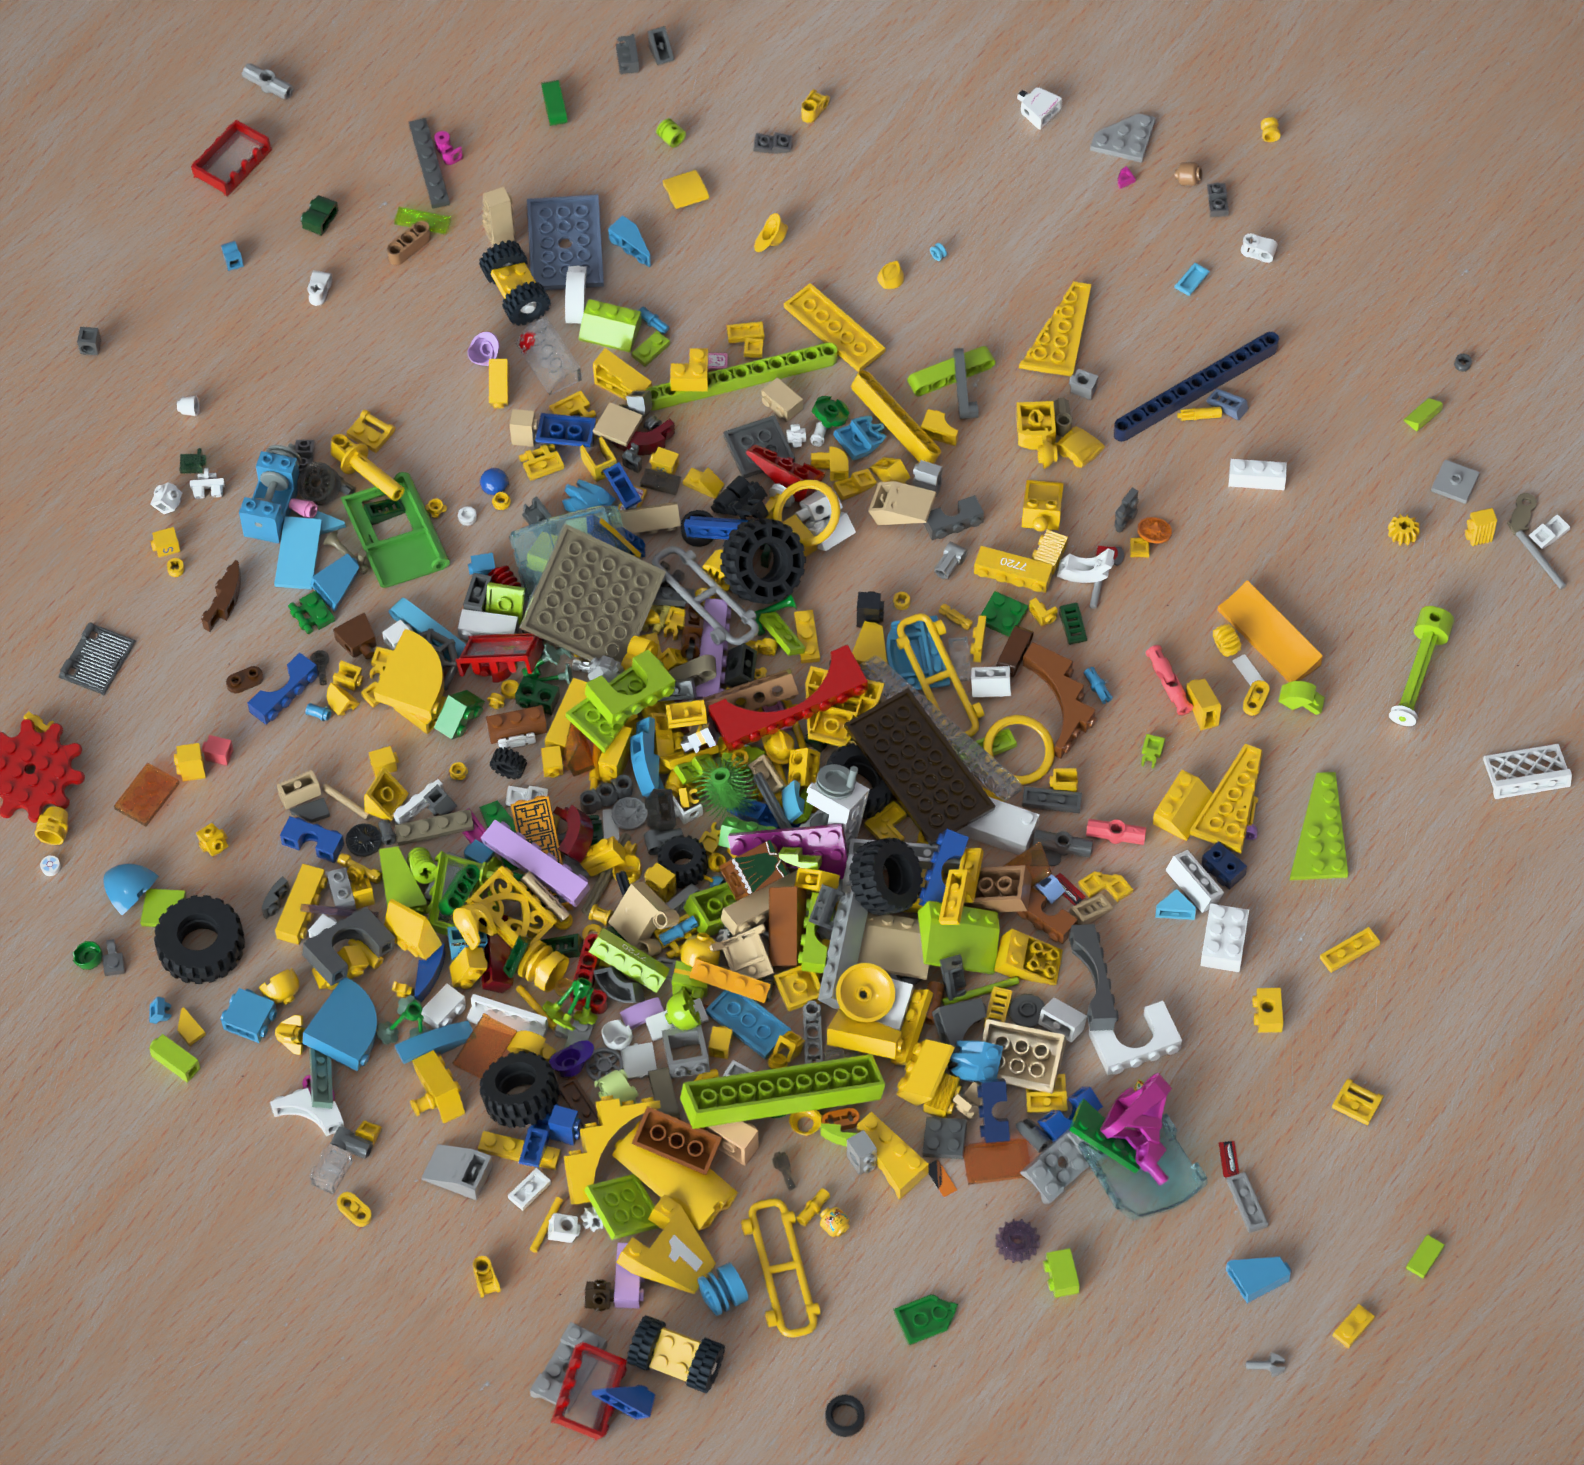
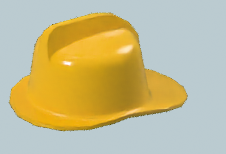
M778 213L772 214L767 219L764 228L755 241L754 250L756 252H762L768 246H777L784 240L788 226L781 221Z
M779 729L775 734L761 737L765 752L772 762L782 765L789 763L790 750H795L792 736Z

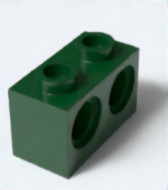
M523 676L515 694L516 704L525 709L542 705L544 714L552 715L560 698L559 687Z

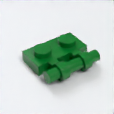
M316 591L299 599L300 607L296 606L294 602L288 605V608L291 610L290 614L298 620L300 628L305 630L307 634L313 632L312 626L314 625L320 630L335 622V617ZM307 613L310 618H305L303 614Z

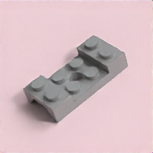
M1068 1129L1021 1170L1020 1173L1034 1184L1041 1193L1042 1202L1047 1204L1064 1191V1188L1087 1167L1095 1164L1105 1154ZM1060 1157H1064L1066 1160L1064 1168L1058 1165Z
M570 1322L561 1337V1343L543 1373L539 1374L531 1387V1397L543 1398L556 1405L566 1375L563 1369L569 1365L575 1345L585 1342L605 1350L607 1340ZM585 1354L583 1355L582 1364L579 1368L565 1414L569 1412L599 1360Z

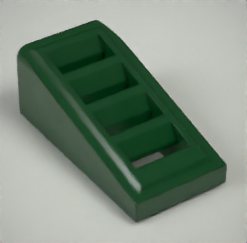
M386 499L364 504V510L371 525L404 514L406 511L400 499L397 501Z
M1078 603L1060 606L1059 615L1068 644L1087 641ZM1074 633H1081L1080 635L1071 636Z
M578 933L541 940L546 943V946L552 945L553 952L558 951L568 958L580 957L583 948V940Z

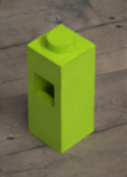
M162 1034L159 1038L152 1041L149 1048L151 1056L187 1083L201 1069L198 1059Z

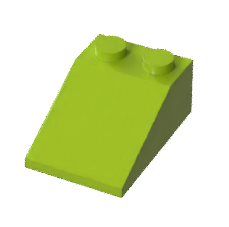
M726 882L690 894L683 908L689 917L693 915L696 919V924L699 925L696 927L698 933H706L712 936L718 934L720 929H724L725 925L720 920L723 908L737 901Z

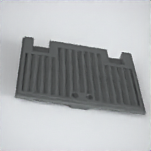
M90 622L82 632V638L70 658L66 659L60 669L59 678L105 695L136 640ZM92 631L98 633L95 640L89 637ZM70 667L77 669L74 675L68 674Z

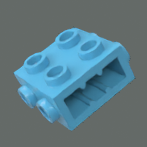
M239 988L236 994L231 996L228 1009L224 1010L221 1015L223 1029L260 1043L262 1037H266L270 1022L274 1021L278 1011L276 1010L275 1002L266 996L256 995L252 990Z

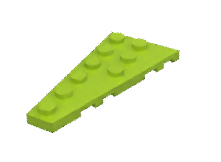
M632 666L608 682L614 690L624 695L638 694L646 687L632 670ZM588 698L566 712V718L603 753L607 751L630 718L629 716L622 723L611 726Z
M1336 772L1316 773L1289 880L1348 878Z

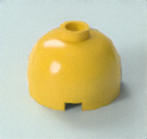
M698 933L687 938L681 949V961L693 967L697 958L718 966L720 951L710 950V945L717 942L706 933Z
M293 968L290 970L286 969L270 978V984L266 985L263 983L259 990L263 996L268 997L275 1004L283 1002L287 1005L295 1000L294 995L298 992L300 986L299 979Z

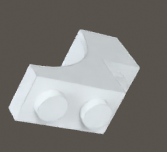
M308 1088L298 1089L285 1097L279 1096L270 1102L274 1117L288 1114L307 1117L318 1124L326 1136L336 1133L338 1127H344L336 1102L333 1101L332 1109L312 1107V1098Z

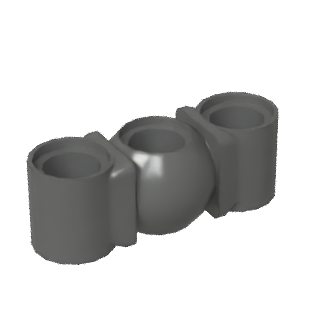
M619 775L616 779H612L611 783H601L596 789L592 788L582 792L580 795L582 812L591 815L597 810H601L602 806H612L616 803L617 799L630 797L633 792L631 778L627 775Z

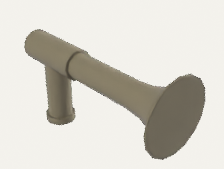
M338 531L330 533L324 540V546L332 545L343 555L348 553L351 558L357 560L359 571L366 574L369 570L364 564L366 551L359 550L357 557L339 541L337 537Z

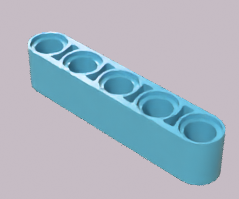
M401 598L389 609V614L395 621L401 620L405 625L409 624L413 632L417 634L431 628L435 632L453 639L459 659L466 644L410 601ZM434 639L432 640V644L439 648L443 645ZM447 649L445 652H443L444 657L451 662L449 651Z

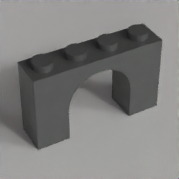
M367 907L353 912L351 916L339 920L334 926L322 930L315 937L308 938L303 943L302 955L332 986L346 978L348 972V964L333 949L337 942L344 939L359 940L379 958L394 949L395 936Z

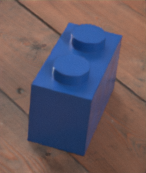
M558 1105L554 1106L549 1120L551 1140L574 1146L576 1139L579 1140L581 1136L580 1129H582L580 1128L581 1119H579L578 1111Z

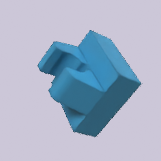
M156 997L149 1005V1023L157 1024L159 1021H168L171 1018V1014L165 1013V1010L168 1011L171 1008V1004L165 1002V998Z

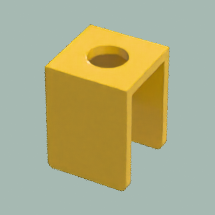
M602 436L599 437L600 451L607 461L596 466L584 446H580L581 459L595 482L607 478L605 473H601L602 470L617 463L616 458Z

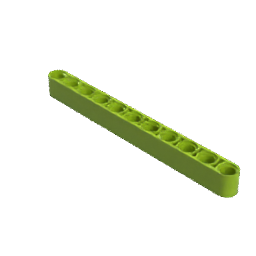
M824 343L708 372V391H671L670 382L649 387L645 391H651V398H655L652 399L651 411H656L771 382L777 377L783 379L833 366L837 363V347L833 343Z

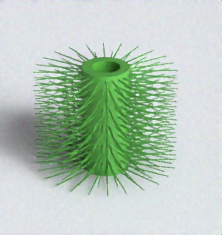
M719 759L717 763H719L718 767L720 768L714 769L715 767L711 766L714 771L708 768L712 772L711 776H693L707 777L706 780H702L707 782V785L706 783L701 785L707 786L701 789L702 791H707V793L700 795L699 798L710 795L701 803H704L706 800H712L707 805L714 804L712 808L718 806L715 811L722 807L720 812L723 813L722 810L726 807V809L729 808V815L732 809L733 815V813L735 814L733 812L734 808H739L743 800H751L750 802L759 800L741 797L750 796L745 794V792L755 791L757 788L745 790L751 787V785L745 784L748 781H752L753 778L742 781L745 777L751 775L740 776L745 771H749V769L738 772L742 768L740 767L735 772L734 769L737 765L730 769L734 762H731L729 767L728 763H726L724 768V763L723 765L721 763L720 766Z

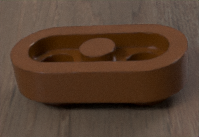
M251 666L231 674L226 680L227 689L231 693L237 694L258 686L263 681V672L259 667Z

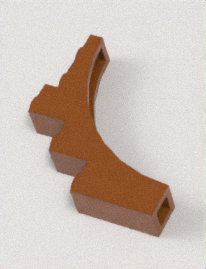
M1032 642L1023 656V666L1044 680L1054 692L1059 702L1063 717V727L1055 745V756L1061 759L1064 753L1068 754L1070 751L1072 740L1077 739L1081 731L1086 733L1089 727L1092 728L1097 720L1095 717L1096 709L1082 703L1085 697L1084 685L1071 679L1074 669H1072L1073 661Z

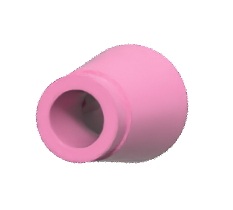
M292 498L289 502V508L304 518H314L317 514L318 506L313 501Z

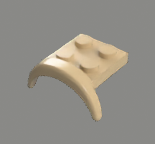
M763 924L732 938L710 945L711 951H724L732 971L758 980L775 973L760 936L765 931Z

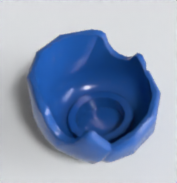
M490 468L482 474L480 485L485 493L495 495L498 492H505L507 485H509V480L506 473L501 469Z

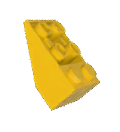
M1011 929L1000 938L994 971L1010 978L1018 977L1020 980L1056 985L1063 950Z

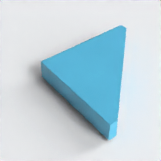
M317 511L313 518L322 519L321 535L346 527L344 521Z

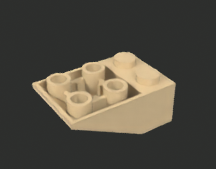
M896 481L879 482L868 512L877 525L926 523L937 493Z

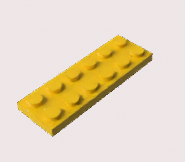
M811 283L784 303V308L824 343L835 344L837 354L857 372L865 369L885 353V347Z

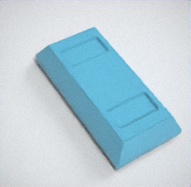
M1194 263L1174 287L1190 296L1210 271Z

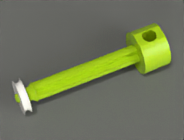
M1425 606L1419 612L1414 627V634L1421 642L1401 701L1398 706L1392 707L1389 713V718L1399 725L1413 726L1418 719L1414 707L1435 645L1447 643L1455 622L1453 615L1445 609Z

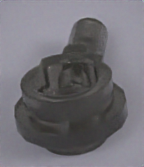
M318 650L311 655L310 660L317 665L320 685H326L325 669L329 663V655L323 650Z
M785 1152L774 1153L772 1158L773 1166L782 1172L788 1190L795 1189L796 1186L791 1177L790 1162Z

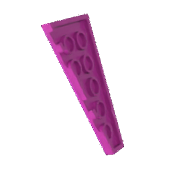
M843 824L729 833L728 835L732 855L739 856L770 840L776 846L778 856L783 847L802 848V855L822 856V864L818 870L840 875V879L844 877L848 850ZM780 859L781 861H783V862L785 863L786 867H790V868H794V869L801 868V867H797V866H794V865H792V864H789V863L785 862L784 860Z

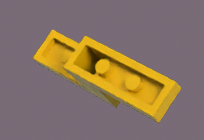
M965 848L961 856L959 870H949L939 916L941 925H960L964 903H974L984 854L982 848Z

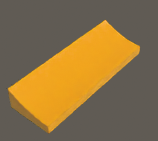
M1248 580L1218 606L1217 610L1288 682L1300 681L1321 666L1323 655Z

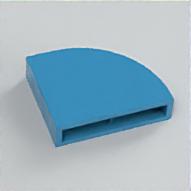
M346 977L341 980L303 1032V1044L358 1072L362 1065L365 1066L367 1064L376 1038L377 1015L368 994Z

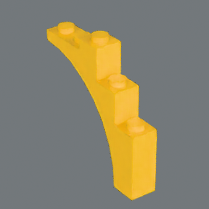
M613 1095L603 1096L601 1101L596 1102L599 1126H597V1122L585 1124V1128L580 1129L583 1153H581V1149L569 1151V1155L564 1156L571 1204L590 1202L584 1190L588 1185L594 1184L596 1167L608 1141L619 1128L631 1119L643 1114L647 1106L655 1110L660 1109V1100L654 1101L653 1097L641 1099L642 1103L634 1104V1100L622 1102V1106H620L619 1098L613 1099Z

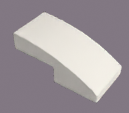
M1556 515L1545 525L1541 524L1529 537L1543 549L1570 530V526L1560 516Z
M508 786L505 806L511 807L510 804H515L518 800L528 801L536 796L543 795L546 797L548 789L529 786L528 789Z

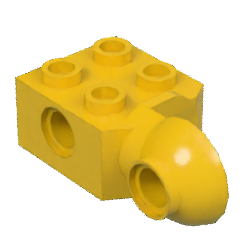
M1054 401L1017 402L1018 445L1023 448L1038 450V463H1042L1043 469H1046L1053 462H1057V445H1053L1056 439Z

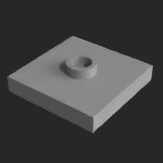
M1444 460L1431 488V492L1466 504L1480 472Z

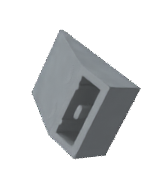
M438 1144L421 1180L477 1200L493 1168L492 1156L474 1149Z

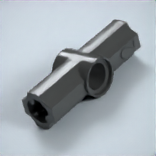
M1036 829L1033 847L1056 851L1061 856L1073 854L1090 858L1093 840L1073 837L1065 831L1052 833Z

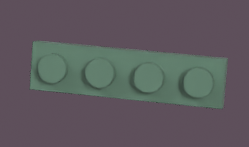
M310 1047L312 1107L332 1109L331 1058Z

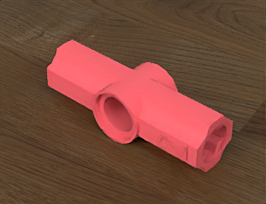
M1089 819L1086 836L1108 839L1113 844L1128 842L1144 845L1146 827L1127 825L1121 820L1107 822Z

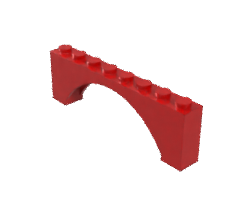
M848 644L830 652L831 664L822 684L809 698L794 707L774 712H758L737 707L729 703L726 698L709 705V714L728 751L739 750L745 744L757 742L765 735L775 734L783 727L793 726L801 719H808L819 711H826L837 703L842 704L855 695L860 696L868 690V681Z

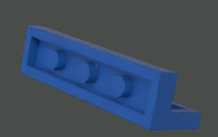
M690 516V520L685 519L684 527L687 537L728 540L729 533L732 530L738 529L737 526L740 523L747 522L748 520Z

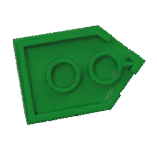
M931 1294L894 1308V1313L908 1344L912 1345L948 1331L958 1304L947 1302Z

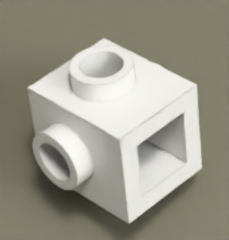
M169 482L159 485L154 490V497L150 504L163 514L170 513L179 506L183 492Z

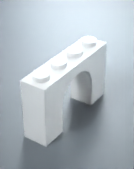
M1163 1001L1146 1006L1144 1009V1018L1153 1038L1143 1047L1130 1048L1124 1046L1118 1041L1113 1030L1090 1031L1089 1028V1037L1107 1075L1119 1074L1124 1069L1136 1068L1149 1060L1156 1061L1163 1055H1172L1181 1049L1182 1039Z

